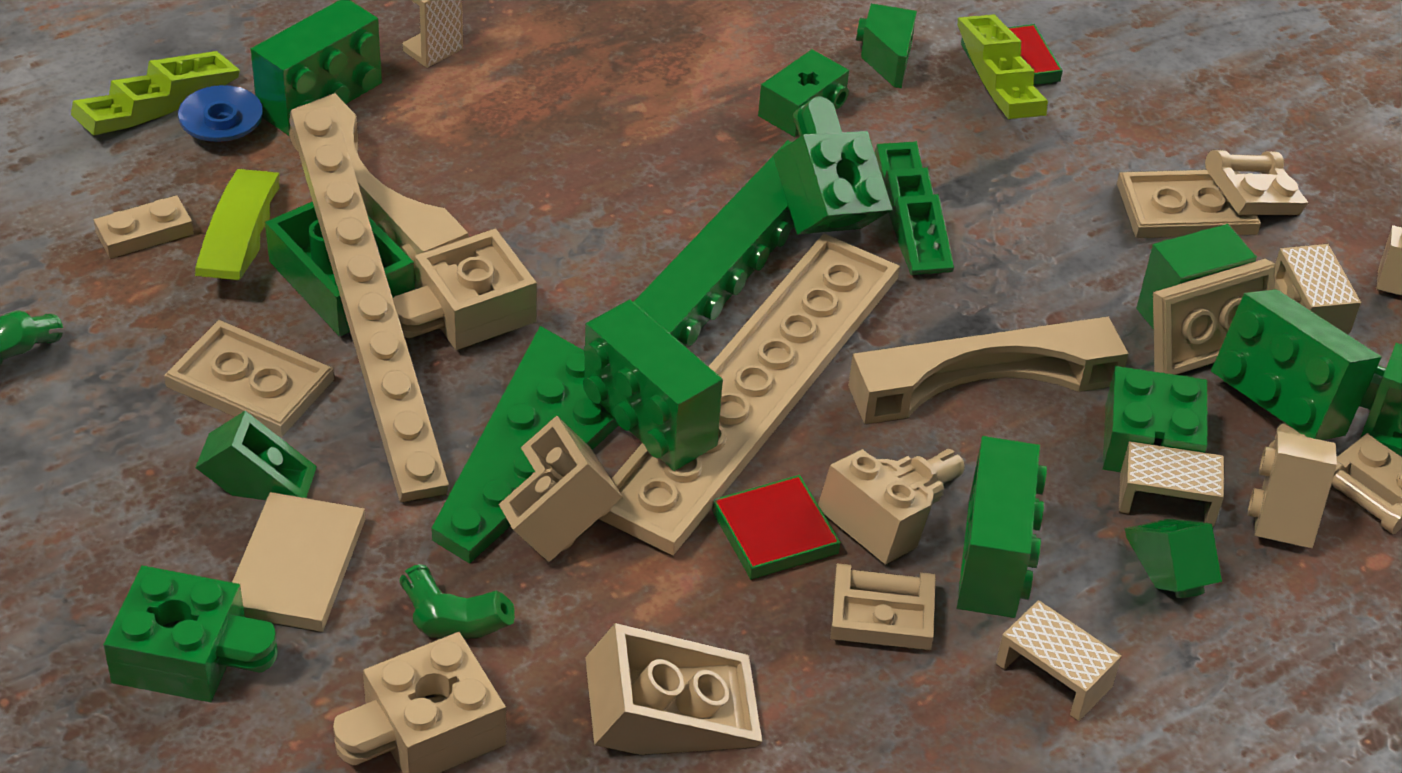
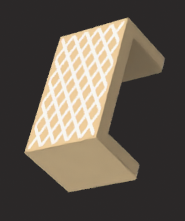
M411 0L420 6L421 33L403 42V51L428 68L463 49L462 0Z
M1329 244L1280 248L1275 263V289L1281 291L1344 333L1349 334L1354 325L1361 301Z
M1129 441L1120 473L1119 512L1129 514L1135 490L1204 501V523H1212L1214 527L1224 498V456Z
M1038 600L1003 633L996 664L1005 670L1020 655L1029 659L1076 692L1070 715L1080 721L1113 687L1122 656Z

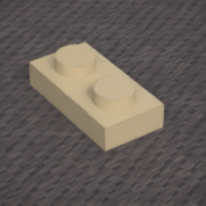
M177 195L93 219L96 234L109 259L194 234L192 220Z

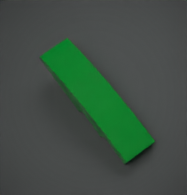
M917 141L877 144L875 155L892 206L889 216L910 274L953 272L954 264L939 194L933 195L928 167H922Z

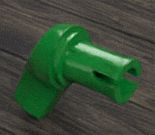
M20 310L0 316V365L8 358L31 350L34 344L56 343L59 341L63 333H49V330L63 328L61 319L54 314L31 317L26 312Z
M421 564L414 565L405 571L412 583L409 582L405 575L400 577L399 583L415 608L412 621L422 633L429 637L442 639L460 632L464 639H478L514 623V604L507 596L497 590L470 598L441 593L429 568Z

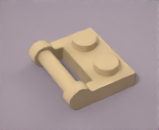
M1212 150L1206 157L1205 165L1208 173L1238 215H1300L1308 205V201L1298 189V184L1283 169L1284 159L1279 152L1266 151L1261 155H1230L1225 150ZM1234 171L1260 172L1261 174H1235Z
M1365 434L1336 457L1337 467L1331 487H1335L1381 520V527L1391 534H1395L1402 529V457L1369 434Z
M836 564L830 639L931 650L934 635L935 574L920 572L919 577L851 570V565Z

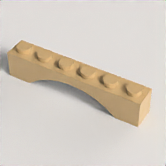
M336 93L292 109L335 106L367 215L414 261L415 275V255L468 238V232L445 208L424 204L402 196L382 184L368 171L357 153L356 114ZM291 128L289 130L290 139L293 146L298 151Z
M1108 316L854 353L852 355L848 386L864 424L908 418L921 404L936 394L959 384L981 379L1006 377L1034 379L1058 384L1078 392L1110 387L1115 366L1125 367L1129 353Z

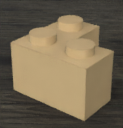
M558 416L553 418L521 447L535 472L499 503L512 529L548 562L554 559L561 551L569 548L578 536L599 518L605 516L623 498L592 449Z

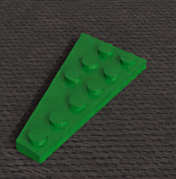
M539 327L431 528L432 541L470 564L511 526L499 503L535 472L521 447L556 416L571 428L592 450L619 426L615 418L600 404L592 402L584 391L585 355L583 349L544 327Z

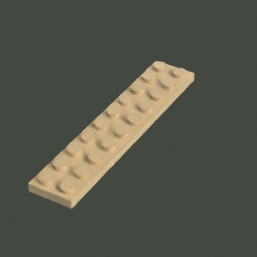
M823 233L709 365L714 372L723 378L718 445L676 471H673L660 458L653 457L642 443L611 479L623 498L605 516L599 519L674 556L712 509L714 499L721 497L896 282L900 266Z

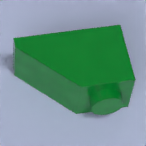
M871 3L867 18L860 17L856 41L863 42L861 58L893 87L902 89L913 41L917 11Z
M243 411L208 434L195 468L232 496L267 501L270 492L306 498L317 466L247 411Z
M1164 519L1125 528L1126 538L1155 588L1175 591V597L1186 598L1204 594V586L1222 582L1212 523Z

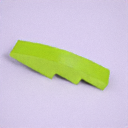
M995 14L959 17L957 25L969 56L983 84L1008 119L1047 116L1048 100L1033 86L1034 69L1021 57V40Z
M218 51L151 60L148 63L147 75L111 80L109 95L73 100L71 116L93 136L133 127L178 110L183 100L195 91L211 86L227 85L239 77L240 70Z
M246 169L236 170L221 196L206 232L195 266V276L240 280L260 250V233L265 227V222L270 219V202L279 190L280 173Z

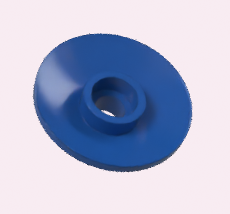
M228 85L211 86L195 91L183 100L178 109L179 123L184 131L195 138L214 142L230 141L249 134L260 124L263 117L262 104L257 96L246 89Z

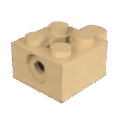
M496 228L415 255L416 289L393 298L404 337L413 338L440 328L455 350L537 322V282Z
M460 632L364 669L363 679L366 704L337 715L333 725L336 751L343 761L351 765H358L390 751L402 773H440L506 745V706ZM428 695H434V697H431V698H427V699L424 698V697H426V696H428Z

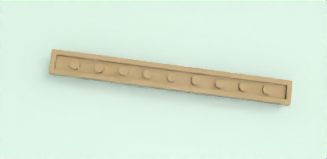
M335 106L291 110L289 122L399 501L405 502L447 494L449 487L447 476Z

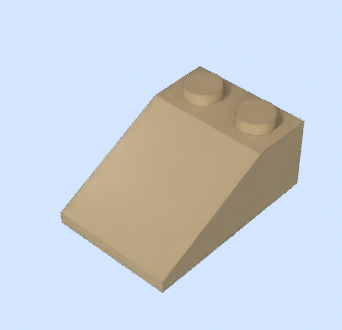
M615 623L585 657L594 745L645 755L758 747L762 743L750 659L747 654Z

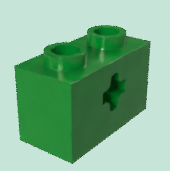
M811 49L761 84L758 116L791 136L797 137L799 133L793 114L808 101L816 97H823L831 101L835 109L843 106L849 94V89L847 88L849 69Z

